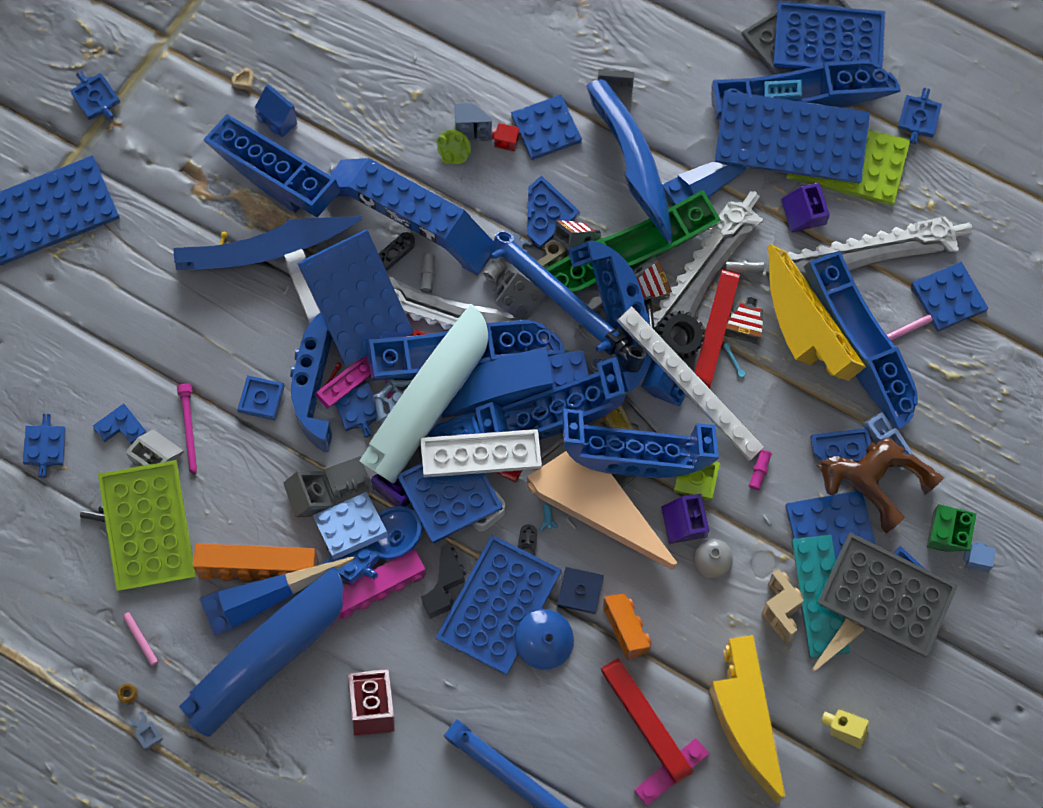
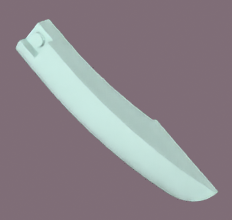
M470 304L445 335L397 401L360 459L361 463L393 484L397 480V475L403 471L421 444V438H425L442 412L462 388L486 350L488 329L484 317L475 306Z

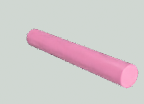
M927 315L887 334V336L892 341L932 322L933 319L931 315Z
M130 612L125 613L122 617L151 666L156 665L158 660Z

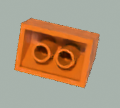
M625 593L604 597L603 610L627 661L648 653L652 642L647 633L644 634L641 628L643 627V622L640 616H636L633 611L635 606L632 599L627 598Z

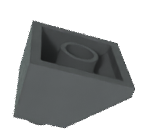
M325 471L296 472L283 482L295 517H311L316 513L337 505Z

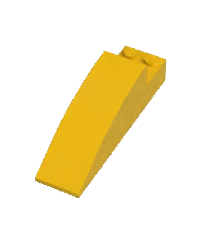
M770 244L768 246L770 291L781 331L795 360L811 366L820 359L827 365L825 368L831 376L849 381L866 366L788 253Z
M754 636L729 638L727 645H725V650H723L724 661L728 662L729 665L727 670L728 679L712 682L709 690L712 703L721 727L742 765L770 798L778 804L785 797Z

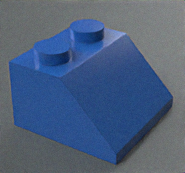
M267 84L255 105L256 118L261 123L265 122L274 134H279L283 137L298 124L295 108L292 103Z

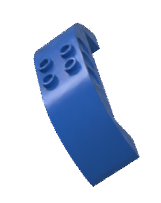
M588 241L568 249L573 267L592 263L607 323L614 329L620 328L628 335L627 340L631 343V346H640L617 322L630 307H633L650 325L649 315L645 308L644 297L638 280L626 260L612 248L595 241ZM647 352L641 369L638 372L627 371L622 365L623 359L617 357L625 392L632 391L644 378L651 361V357Z
M319 313L308 325L300 348H297L295 352L296 364L292 366L290 377H292L291 398L302 432L317 448L323 452H328L332 439L330 422L313 418L317 403L315 393L321 387L332 337Z
M613 357L597 363L599 369L597 373L501 407L494 402H490L476 407L480 433L538 429L540 440L563 432V409L583 411V425L606 416L617 409L623 403L626 396L617 358Z
M563 409L562 411L565 449L574 461L591 470L628 476L670 478L702 470L716 462L719 458L715 425L696 423L691 435L683 436L583 425V411Z

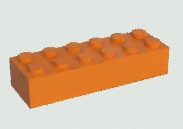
M195 543L193 568L198 577L206 581L213 580V578H221L220 580L222 581L240 579L242 582H252V580H263L318 566V556L315 548Z

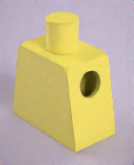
M838 710L836 716L825 712L821 720L822 724L830 727L833 737L858 749L862 748L869 732V720L842 710Z

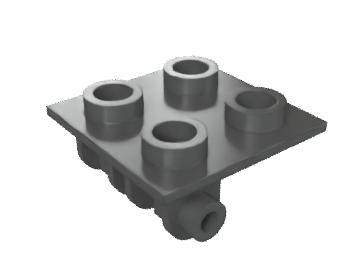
M361 456L324 469L337 504L362 493L374 491L365 466L360 462Z

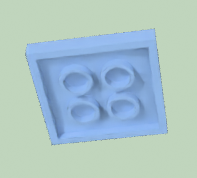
M367 492L313 515L333 560L388 537V533Z

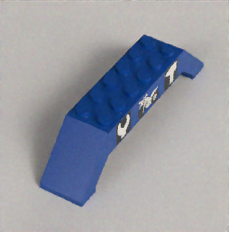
M370 158L340 160L330 176L336 179L341 190L335 198L338 196L352 197L445 248L462 265V268L477 276L493 253L491 247L494 241L464 209Z

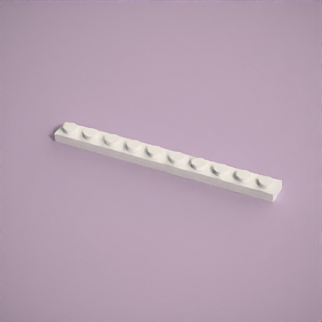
M630 307L617 322L748 461L752 460L764 446L633 307Z

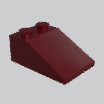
M389 669L348 673L354 736L395 732Z

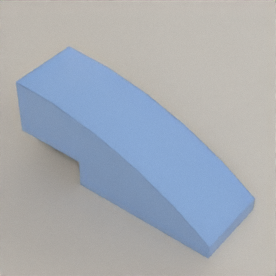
M883 412L875 414L862 424L864 428H868L869 435L876 444L882 441L883 438H891L897 445L905 448L904 454H913L897 428L891 426Z

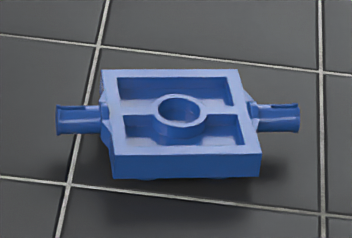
M80 71V74L77 73L76 76L81 83L71 89L70 93L87 118L91 120L100 114H104L107 121H111L110 118L113 120L114 116L110 112V108L119 104L120 99L102 73L88 79L83 71Z
M923 88L921 97L906 95L897 129L912 133L909 140L911 144L912 142L917 144L919 135L933 138L942 104L928 99L930 89L926 91V88Z
M369 383L355 387L337 401L335 406L345 431L362 428L364 437L368 438V435L369 437L372 436L369 425L376 421L377 412L375 402L373 401V393Z
M46 414L42 415V425L25 427L23 464L38 466L39 478H42V476L43 478L47 477V467L63 465L66 428L65 426L50 425V414H47V416Z
M365 546L335 560L330 556L323 562L327 564L354 557L351 562L337 569L340 577L353 585L359 578L364 576L376 580L378 573L373 571L372 567L380 558L377 553Z

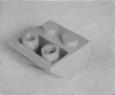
M154 429L138 437L126 451L129 460L137 466L178 460L184 453L181 448Z

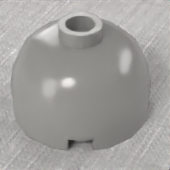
M712 538L705 540L694 553L696 570L702 576L709 579L722 578L728 574L733 564L731 548L720 539Z

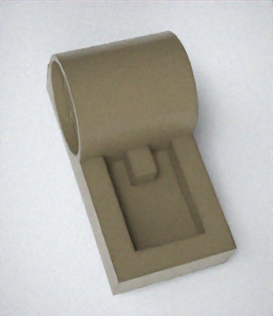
M550 241L545 246V256L537 262L546 269L566 258L567 250L559 242ZM552 250H554V251H557L558 253H556V254H551V253H549V252L552 251Z

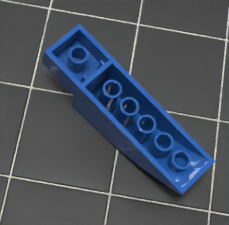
M228 114L203 139L207 145L238 172L294 213L299 208H302L318 218L341 192L334 177Z
M545 347L476 365L462 388L442 412V418L464 415L471 412L476 413V407L490 402L504 407L589 376L584 350L548 356L547 348Z

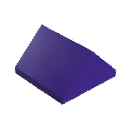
M378 473L372 476L371 483L373 489L392 504L406 507L410 503L398 478L393 484Z

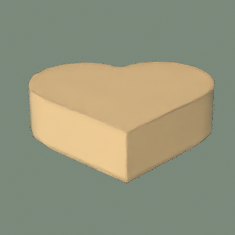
M244 68L240 71V74H235L232 77V84L235 88L252 90L254 74L251 69Z

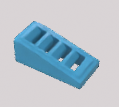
M802 81L765 82V97L792 101L801 100ZM771 88H774V94H771Z

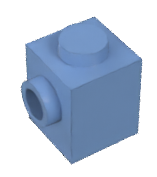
M972 543L970 551L964 552L963 560L966 561L965 567L989 573L993 567L996 549L987 547L984 543Z

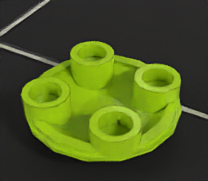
M447 130L437 138V149L444 163L461 164L469 158L471 145L468 138L462 132Z

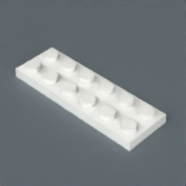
M538 429L421 438L424 477L541 469L542 467Z

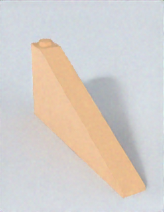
M566 451L542 466L541 469L527 476L528 484L526 486L531 494L535 493L539 499L671 570L676 568V560L612 474L586 468L574 461Z

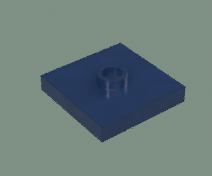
M565 567L557 606L596 614L604 575Z

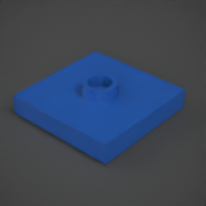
M247 375L237 409L238 413L275 420L285 384Z

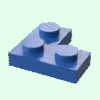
M124 403L93 425V428L104 442L121 431L132 445L138 437L147 433Z

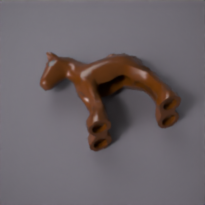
M883 438L876 445L872 442L865 449L867 454L859 462L839 456L820 461L817 467L822 472L826 493L835 495L838 493L842 479L849 480L857 491L867 497L879 510L881 528L886 534L905 518L878 486V481L884 476L888 467H903L911 471L919 479L921 490L925 495L945 478L940 473L935 472L931 466L920 461L915 455L904 454L905 448L897 445L891 438Z

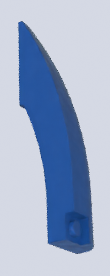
M870 61L826 62L823 65L777 75L713 80L711 102L715 110L716 119H721L725 91L765 96V82L801 80L802 99L796 101L839 108L889 96L900 92L901 88L894 75L882 69L881 65ZM771 88V94H774V88Z
M604 80L593 81L586 85L592 106L610 128L623 152L627 171L624 174L629 191L667 243L670 244L672 237L668 204L650 148L634 118L608 83Z
M362 216L286 219V224L249 239L214 246L173 248L176 270L227 268L264 262L325 241L362 220Z
M841 251L808 262L803 268L810 281V287L866 366L856 375L857 379L897 430L904 427L914 416L913 413L918 403V395L913 378L898 346H894L874 318L853 280Z
M531 320L486 323L488 344L477 365L545 347L547 348L548 356L565 353L559 337L542 323ZM449 331L369 340L367 344V362L370 365L372 381L388 379L413 380Z
M334 567L266 620L189 692L191 695L179 708L188 717V723L196 731L204 736H211L254 693L296 657L304 653L336 621L344 603L342 602L344 586L338 571Z

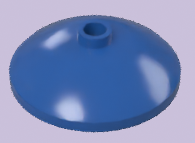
M394 506L378 514L388 533V537L367 545L368 548L377 553L379 558L386 560L397 559L411 552L418 544L423 530L422 523L416 512L408 507Z
M541 609L529 613L520 621L515 633V645L518 654L529 666L540 670H549L562 665L569 658L574 645V635L569 622L561 614L552 610ZM546 635H549L551 637L550 642L546 641Z

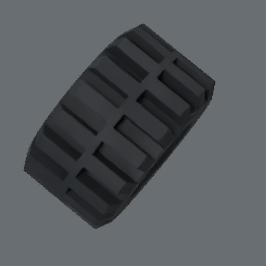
M684 310L668 314L655 327V332L682 360L696 354L702 348V342L705 341V337L702 336L705 333V329L700 327L703 325L702 322L698 323L696 315L692 317L691 312L684 313ZM673 326L681 327L686 332L687 343L685 346L678 345L673 341L671 337Z

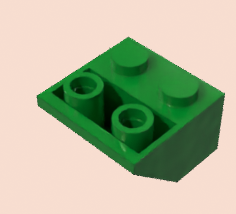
M938 504L933 511L927 548L944 552L970 551L977 513Z

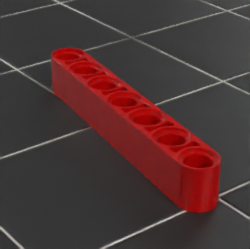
M723 269L706 327L705 341L702 342L703 346L700 350L694 372L709 389L740 274Z
M616 658L600 668L603 676L673 782L677 784L692 775L694 772L620 659Z

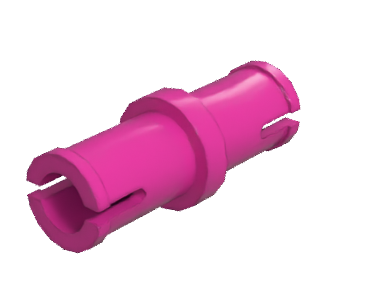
M760 450L757 463L752 469L754 472L748 484L750 488L760 490L764 475L768 473L767 467L772 456L771 452Z

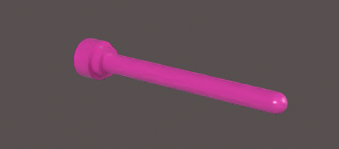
M180 384L177 386V395L182 399L189 471L194 474L197 472L189 399L193 391L191 384Z

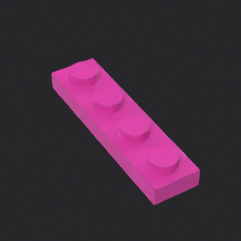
M367 356L356 361L315 393L317 399L326 409L330 408L371 376Z
M697 738L681 750L692 769L709 755V752ZM662 766L639 785L634 792L648 807L675 783Z

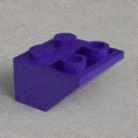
M819 183L801 186L781 198L791 232L827 225L830 214Z
M701 494L683 496L661 506L669 544L708 537L709 526Z

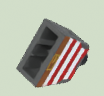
M556 220L553 238L566 249H570L585 242L600 239L601 232L600 230H594L584 222Z
M655 256L649 258L633 270L644 300L672 292L660 261Z
M748 297L745 304L738 303L726 326L724 336L759 345L762 336L763 309L756 308L757 299Z

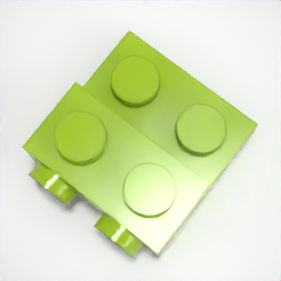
M714 462L710 466L691 474L677 476L674 493L687 496L701 494L702 499L712 501L720 462Z

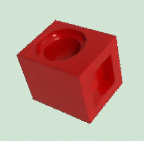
M498 123L497 129H493L491 140H494V147L515 152L520 136V127Z

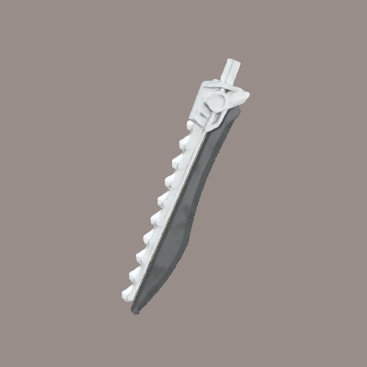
M750 191L743 203L732 201L727 203L719 215L721 223L710 228L709 233L711 237L703 239L701 242L703 249L693 253L695 261L685 264L684 270H686V273L677 276L676 279L678 286L671 287L672 292L668 293L670 297L660 301L659 307H661V310L653 312L654 327L658 326L657 323L664 318L720 242L725 240L671 311L672 313L684 310V313L691 312V316H695L699 304L716 274L745 238L749 236L753 226H757L763 221L762 217H759L758 214L751 210L760 197L757 195V192ZM672 327V339L682 330L681 327Z
M939 217L917 222L914 225L910 224L906 227L907 230L895 227L890 234L883 231L878 232L876 237L865 234L861 237L860 241L849 238L846 240V244L835 241L829 248L819 245L816 247V251L804 248L799 255L793 252H788V255L793 262H798L794 264L803 277L808 279L803 266L812 261L810 259L820 258L837 251H841L847 267L851 271L866 265L896 258L932 253L942 254L944 250L957 252L959 248L957 247L956 237L971 234L973 231L970 223L953 226L946 217ZM769 268L766 270V275H769Z
M389 276L405 314H409L414 321H420L423 318L429 325L440 323L444 330H449L469 306V304L444 299L396 281ZM475 306L484 317L486 323L519 320L498 309Z

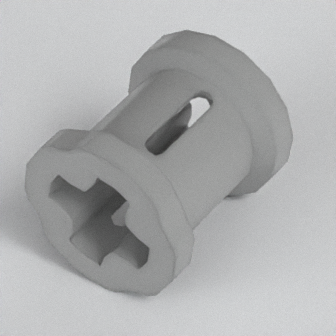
M495 258L492 260V265L489 269L483 272V275L490 282L496 283L502 271H506L507 266L501 260Z

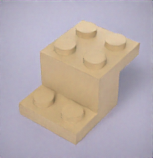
M778 569L772 573L768 582L769 587L776 596L766 602L761 614L783 642L788 644L797 632V625L790 617L799 611L804 600L799 589H794L790 584L791 581L788 575Z

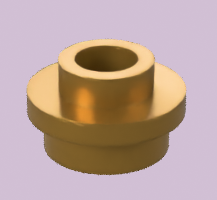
M130 683L121 685L117 691L118 699L124 704L134 702L138 696L136 687ZM131 691V695L129 697H125V692Z

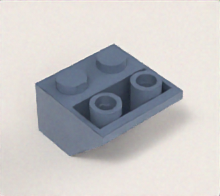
M454 103L455 130L462 132L468 140L486 141L491 139L492 118L473 103Z

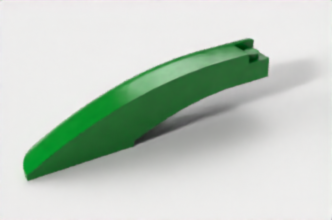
M701 190L668 209L672 237L670 244L667 243L650 218L618 233L600 238L595 242L612 248L626 260L631 269H634L653 256L658 257L721 223V219L704 190ZM570 255L546 268L548 272L571 292H578L597 285L592 263L573 267Z

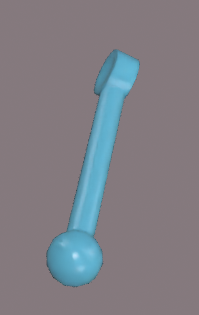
M724 343L723 349L727 350L738 371L737 376L743 378L745 371L740 369L730 350V344Z

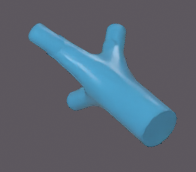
M544 504V521L540 530L543 531L546 526H548V529H551L552 525L557 528L558 525L552 517L551 505Z

